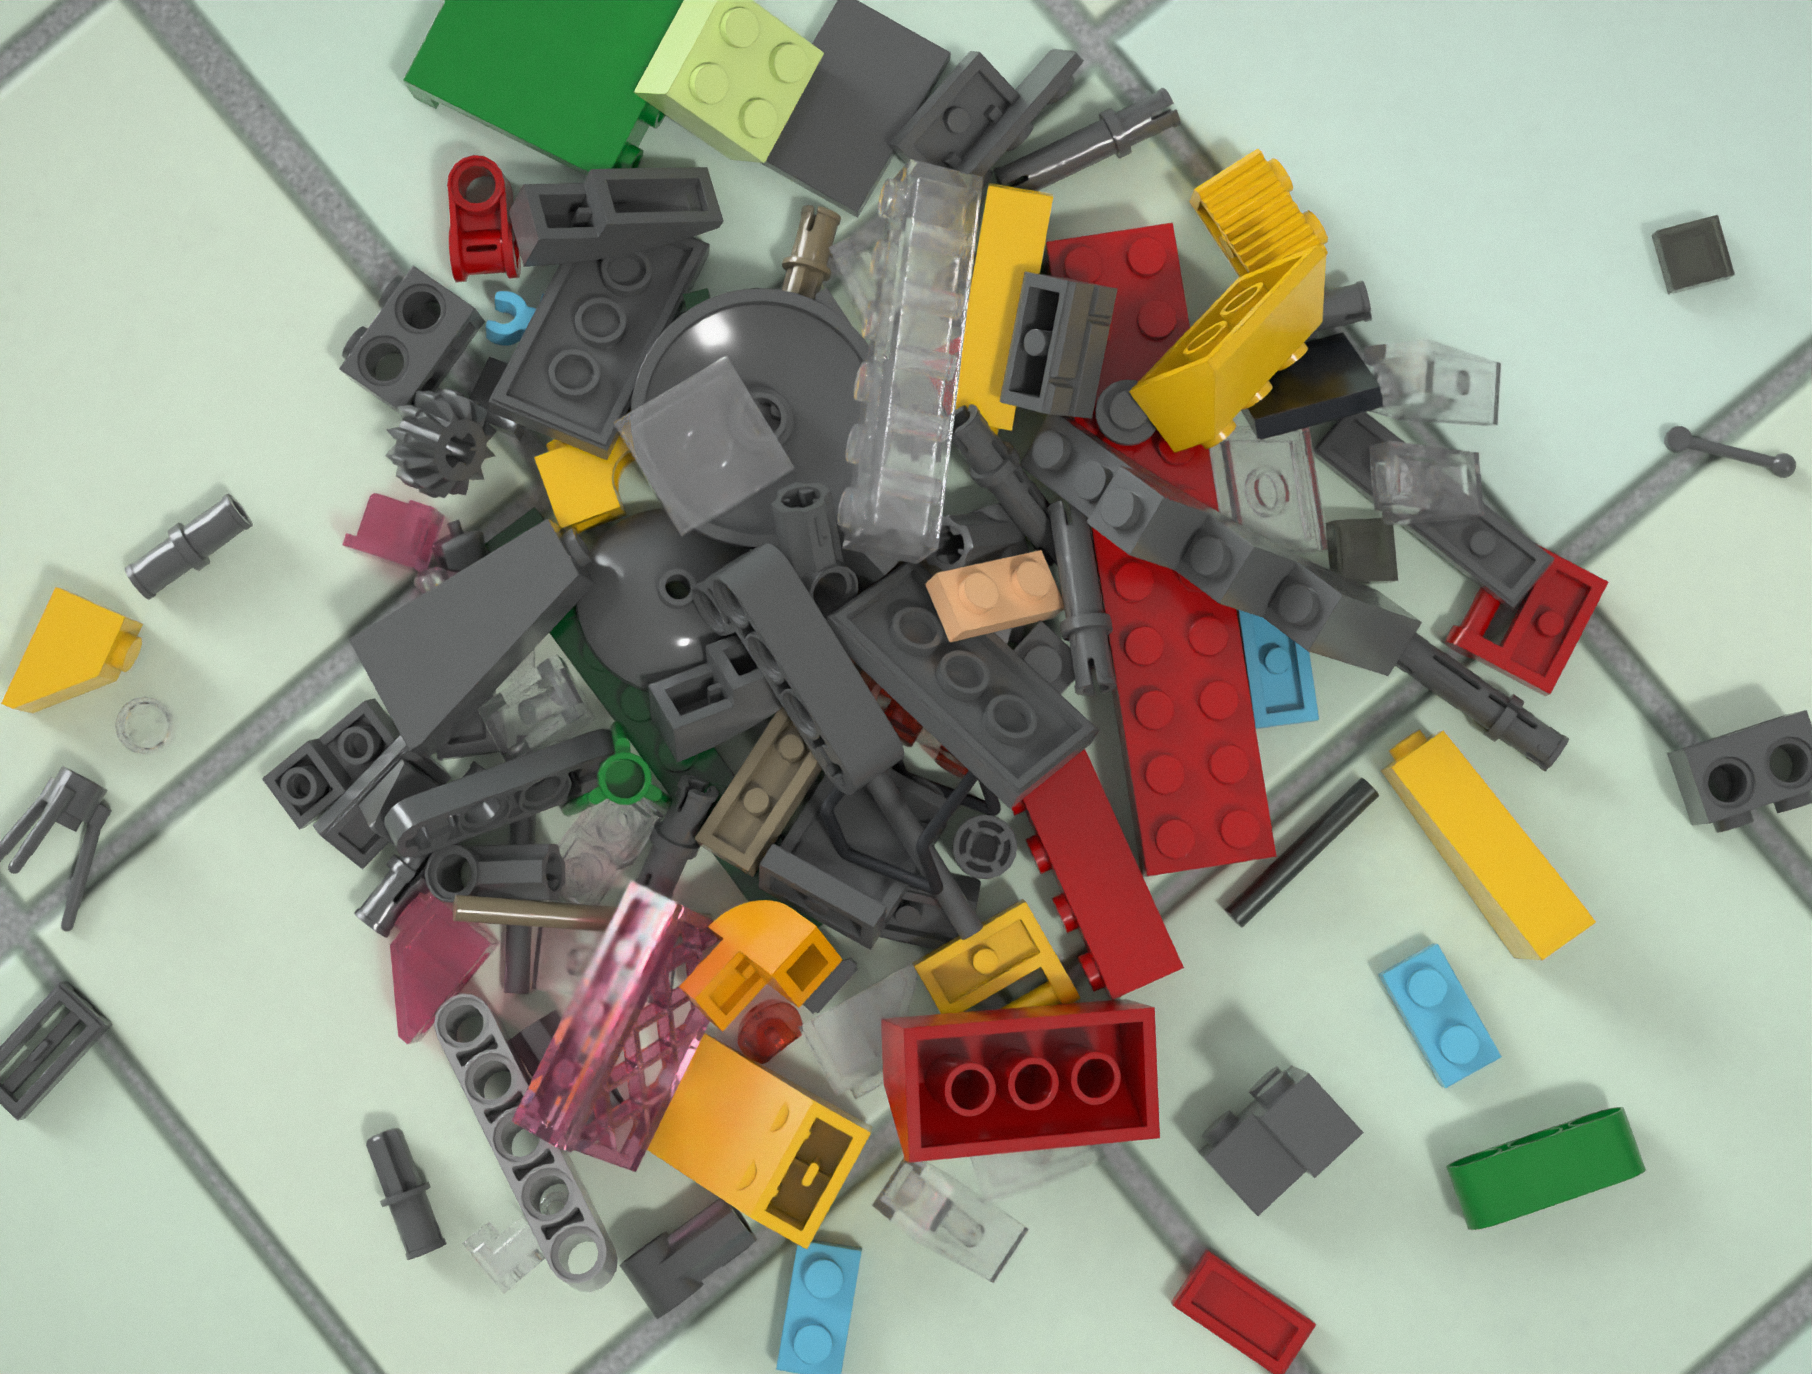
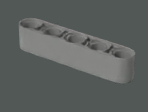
M459 994L450 997L440 1006L435 1016L434 1027L437 1038L549 1267L559 1279L578 1291L593 1292L602 1289L612 1280L617 1270L618 1257L615 1247L518 1053L509 1041L510 1037L503 1022L482 999L475 995ZM473 1016L483 1017V1029L478 1037L466 1043L457 1041V1030L463 1021ZM501 1071L510 1072L512 1079L508 1091L499 1098L485 1099L484 1087L487 1080L495 1073ZM528 1127L538 1128L540 1139L536 1149L526 1156H513L511 1148L516 1134ZM556 1184L567 1185L569 1195L565 1207L552 1215L542 1214L539 1205L544 1191ZM583 1242L596 1243L598 1256L594 1266L585 1273L572 1274L568 1266V1259L572 1249Z

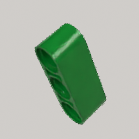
M1624 1107L1597 1111L1468 1155L1447 1165V1170L1468 1230L1492 1227L1624 1182L1646 1171Z

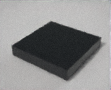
M1344 332L1304 342L1308 347L1307 352L1294 364L1284 370L1277 371L1270 378L1269 382L1273 386L1271 391L1255 405L1241 410L1257 439L1263 440L1371 411L1383 406L1379 383Z

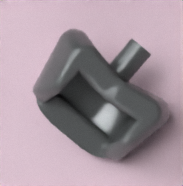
M459 520L447 523L450 535L432 544V550L439 568L451 572H460L486 556L483 532L463 531Z

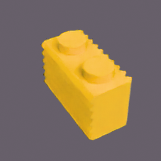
M1256 149L1195 188L1189 201L1239 277L1317 244L1321 246L1326 256L1328 254L1324 246L1328 242V236L1321 222L1310 210L1304 213L1300 212L1298 205L1292 200L1290 192L1293 191V184L1288 173L1277 159L1272 158L1267 161L1259 149Z

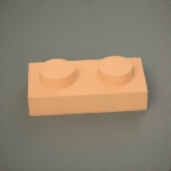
M1042 550L938 572L925 584L949 642L1052 619L1064 610L1062 596Z

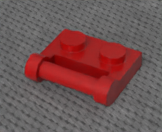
M1539 546L1555 558L1554 562L1525 595L1500 645L1483 638L1501 603L1481 587L1461 625H1453L1444 644L1455 652L1477 660L1541 695L1547 696L1552 693L1609 582Z

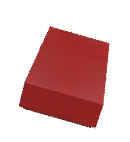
M1205 1249L1171 1301L1172 1306L1273 1374H1285L1316 1326L1314 1321L1207 1249Z

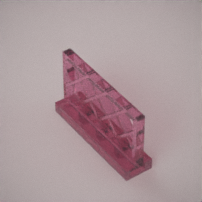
M630 881L511 1121L554 1147L571 1153L575 1150L636 1172L710 1023L679 986L673 990L670 989L669 972L685 963L688 977L703 960L702 952L720 941L708 927L713 920L640 884ZM682 931L683 943L673 948ZM653 989L654 1002L644 1007ZM690 1001L691 1009L684 1023L675 1028L673 1011ZM657 1022L659 1039L641 1050L639 1032ZM623 1050L625 1061L615 1066ZM661 1059L662 1068L655 1082L646 1087L644 1070ZM628 1081L630 1098L612 1109L610 1091ZM594 1109L595 1120L585 1126ZM632 1118L633 1127L622 1149L619 1150L616 1144L615 1129Z

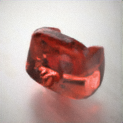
M768 999L755 1005L744 1015L739 1024L737 1043L740 1050L746 1057L757 1063L765 1064L769 1062L775 1055L804 1033L800 1013L792 1004L780 999Z

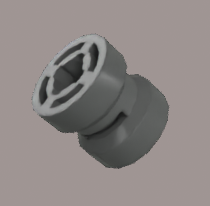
M979 815L969 818L959 827L953 838L952 852L955 862L964 873L973 878L991 879L1000 876L1011 867L1016 857L1017 841L1013 830L1005 821L995 816Z

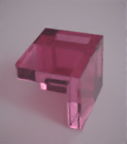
M373 493L369 497L357 535L354 536L346 533L342 546L353 553L425 575L433 553L432 544L438 539L445 516L434 507L413 500L405 503Z

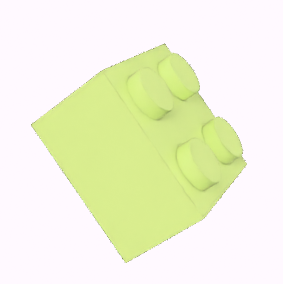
M684 0L633 93L730 160L765 163L824 52L753 0Z

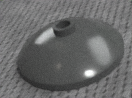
M666 508L647 510L625 518L606 531L590 550L593 561L586 565V568L595 584L576 603L578 623L587 646L601 665L622 682L645 692H648L649 684L707 663L706 645L731 637L737 633L734 632L726 636H720L705 623L696 609L691 596V589L694 585L734 559L750 551V549L732 547L706 538L684 525ZM671 581H679L686 586L688 596L683 599H674L666 592L665 585Z

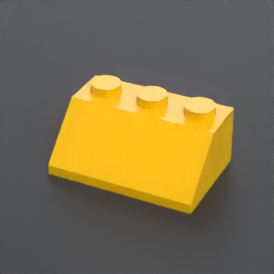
M1319 244L1238 277L1129 391L1175 453L1202 444L1205 449H1209L1226 439L1237 426L1233 418L1241 410L1258 403L1271 391L1273 386L1269 382L1270 378L1277 371L1284 370L1294 364L1307 352L1308 347L1304 342L1323 321L1326 253Z

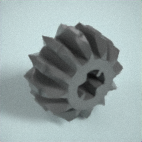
M438 388L436 392L430 390L425 392L417 391L414 406H398L402 421L399 427L387 429L388 433L396 439V444L385 456L394 465L398 466L396 477L401 479L405 485L419 489L420 493L433 498H445L448 493L452 495H466L469 479L472 481L485 480L481 465L484 459L495 457V454L487 447V442L497 432L489 422L485 421L487 409L481 407L478 402L464 397L463 393L449 388L444 390Z

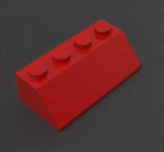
M1128 999L881 1019L883 1083L904 1158L909 1163L1160 1138L1155 1007Z

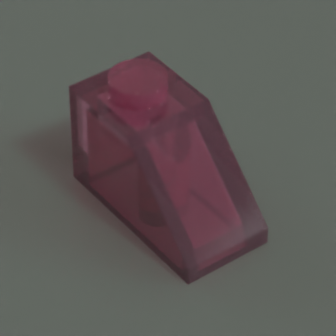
M432 894L426 901L420 896L416 897L404 909L394 923V926L401 932L390 944L398 1037L408 1045L422 1040L434 1025L435 1016L440 1006L450 997L458 995L501 943L478 923L453 921V903L441 901Z

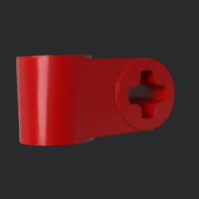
M478 155L464 157L454 164L448 175L447 183L450 212L449 255L455 283L467 282L469 275L506 273L509 279L520 278V252L509 216V210L514 203L511 184L497 164L489 158ZM483 176L493 178L496 183L495 191L487 201L482 203H470L467 201V188L473 180Z

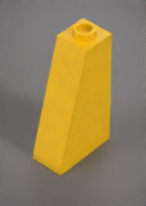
M990 183L987 190L949 415L961 406L966 405L968 408L970 404H974L998 436L999 429L1012 431L1016 406L999 401L1024 272L1040 274L1053 194Z
M1419 729L1388 751L1394 761L1380 771L1514 958L1542 961L1596 923L1588 910L1444 730L1431 734L1426 738Z

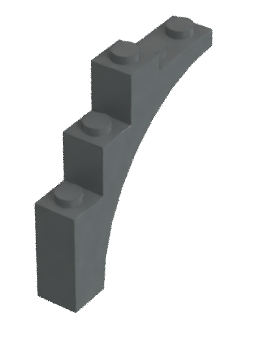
M1048 414L1020 462L1022 468L1088 517L1086 523L1128 555L1177 571L1219 604L1263 617L1308 652L1389 676L1422 624L1419 619L1378 590L1313 563L1188 495L1113 448L1068 416Z

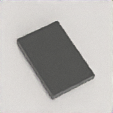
M837 0L812 43L824 52V55L767 160L761 164L858 218L896 153L888 144L926 102L949 63L951 52L858 0Z

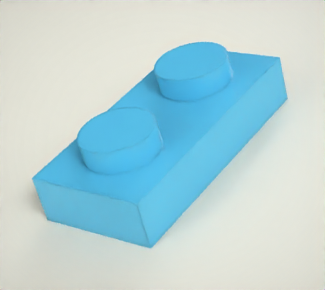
M1236 609L1255 728L1262 729L1318 721L1319 715L1310 653L1263 617Z
M1433 943L1378 974L1441 1087L1447 1088L1502 1057L1438 944Z
M812 1240L808 1249L797 1244L776 1370L798 1374H841L862 1248Z

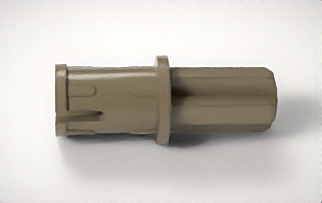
M806 205L802 207L800 213L801 219L791 256L785 257L782 261V267L786 270L782 290L815 300L816 294L820 292L822 282L828 281L831 277L832 272L827 267L837 227L841 222V216L830 209L818 206L817 215H814L815 208L813 205Z

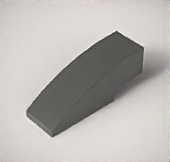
M708 167L591 169L584 183L523 184L509 210L523 267L569 264L644 251L718 229L724 222Z
M737 634L706 645L707 663L648 685L651 719L677 763L727 741L783 708Z

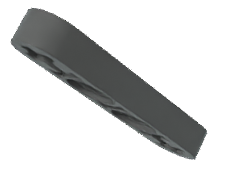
M598 729L410 796L398 802L389 810L384 820L386 830L400 855L404 857H418L572 801L598 786L597 773L601 764L609 756L615 754L611 730Z

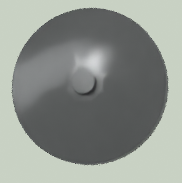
M756 288L727 292L709 298L680 315L663 331L647 353L635 382L631 402V432L635 453L641 471L658 500L673 516L696 533L713 541L743 549H754L765 543L772 544L780 549L771 503L778 496L777 490L795 482L802 484L820 482L831 491L837 525L843 522L862 503L872 489L882 469L891 436V401L882 368L865 339L849 322L829 307L809 297L778 289Z

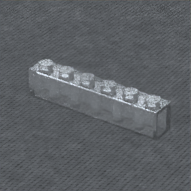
M910 159L893 179L888 178L883 184L878 202V216L886 218L883 239H879L874 247L870 263V276L878 279L875 300L869 302L862 324V337L870 340L867 362L863 361L861 363L854 385V399L862 401L859 424L853 425L846 446L847 463L854 464L851 487H846L842 493L837 516L838 525L845 527L843 549L918 564L939 548L984 177Z

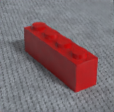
M1084 749L1013 806L1011 811L1014 816L1025 811L1035 835L1025 839L1039 873L1043 874L1051 870L1060 888L1061 894L1051 899L1065 931L1069 933L1078 929L1088 953L1079 956L1078 960L1092 991L1096 992L1104 988L1108 998L1114 1000L1184 967L1090 758Z

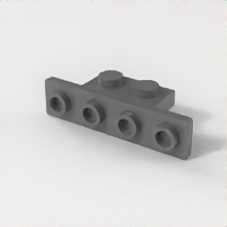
M1050 50L1016 90L981 52L970 51L888 144L930 187L891 231V235L899 243L920 248L924 244L933 243L947 230L952 220L949 215L964 198L974 196L986 186L993 174L990 168L1005 151L1017 148L1028 138L1034 127L1032 120L1046 104L1050 105L1057 102L1070 90L1074 83L1072 75L1084 61L1076 51Z

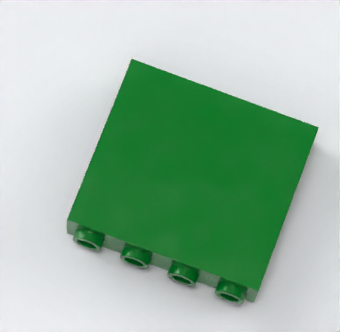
M445 0L403 81L415 99L435 109L441 103L588 176L591 169L639 168L643 157V149L639 148V145L649 126L657 129L666 115L633 92L684 0Z

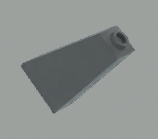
M546 519L349 638L353 649L409 751L431 756L439 751L595 584L586 568V565L593 561L592 555L574 528L565 531L561 526Z

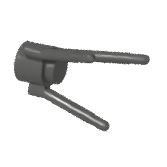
M62 766L55 779L50 777L40 796L0 841V862L11 852L35 823L36 825L9 863L8 870L13 874L21 871L55 822L77 832L82 821L88 823L61 922V929L68 932L74 927L99 835L112 810L100 804L108 791L106 788Z

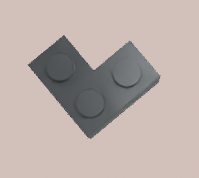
M1292 1065L1284 1071H1281L1276 1066L1267 1072L1249 1091L1255 1100L1237 1116L1230 1110L1225 1112L1202 1134L1207 1144L1198 1153L1257 1216L1266 1210L1305 1172L1316 1178L1364 1133L1310 1073Z

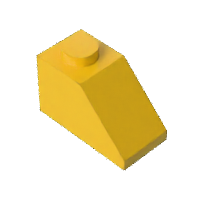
M55 587L1 704L15 710L35 713L116 682L121 671L127 672L133 666L140 653L142 638L138 637V634L143 624L75 593Z

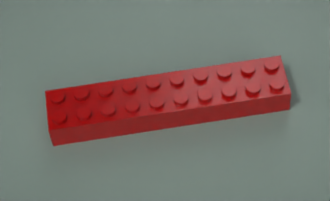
M1173 222L1046 242L1043 257L1045 275L1069 278L1117 289L1092 418L1068 417L1139 465L1220 513L1210 448L1205 449L1202 444L1175 453L1157 429L1150 438L1140 444L1132 446L1119 445L1108 440L1101 433L1095 418L1097 401L1108 386L1121 380L1139 381L1190 328ZM1090 526L1103 613L1110 615L1113 628L1112 633L1107 635L1114 678L1117 681V688L1112 691L1142 876L1148 877L1277 857L1236 609L1219 604L1177 571L1128 555Z

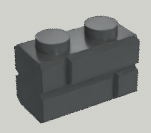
M1024 272L999 402L1050 415L1092 418L1117 289L1069 278Z

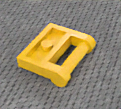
M1024 899L983 921L984 927L973 936L965 940L958 936L912 963L941 1014L964 1012L1040 967L1048 981L1000 1009L1057 1005L1060 1003L1069 1004L1081 999Z

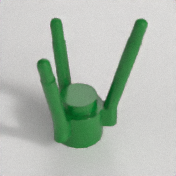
M615 721L611 725L615 754L609 756L601 764L597 773L598 786L564 805L562 813L570 817L606 799L619 805H631L640 801L643 797L668 810L673 799L651 784L652 774L648 764L640 756L631 753L630 742L627 739L625 728L621 722Z

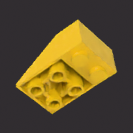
M704 1033L641 1147L748 1217L801 1247L808 1249L867 1142L873 1127Z

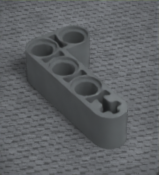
M768 543L756 547L692 587L691 596L694 605L705 623L720 636H726L734 632L737 633L824 773L838 790L845 795L851 796L904 758L902 742L796 571L777 547Z

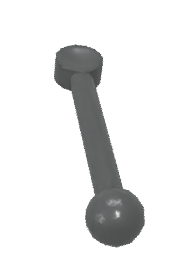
M1683 426L1672 428L1664 437L1666 448L1673 453L1683 452L1687 448L1770 468L1774 475L1780 478L1791 476L1796 469V461L1788 453H1780L1773 457L1692 437L1691 432Z

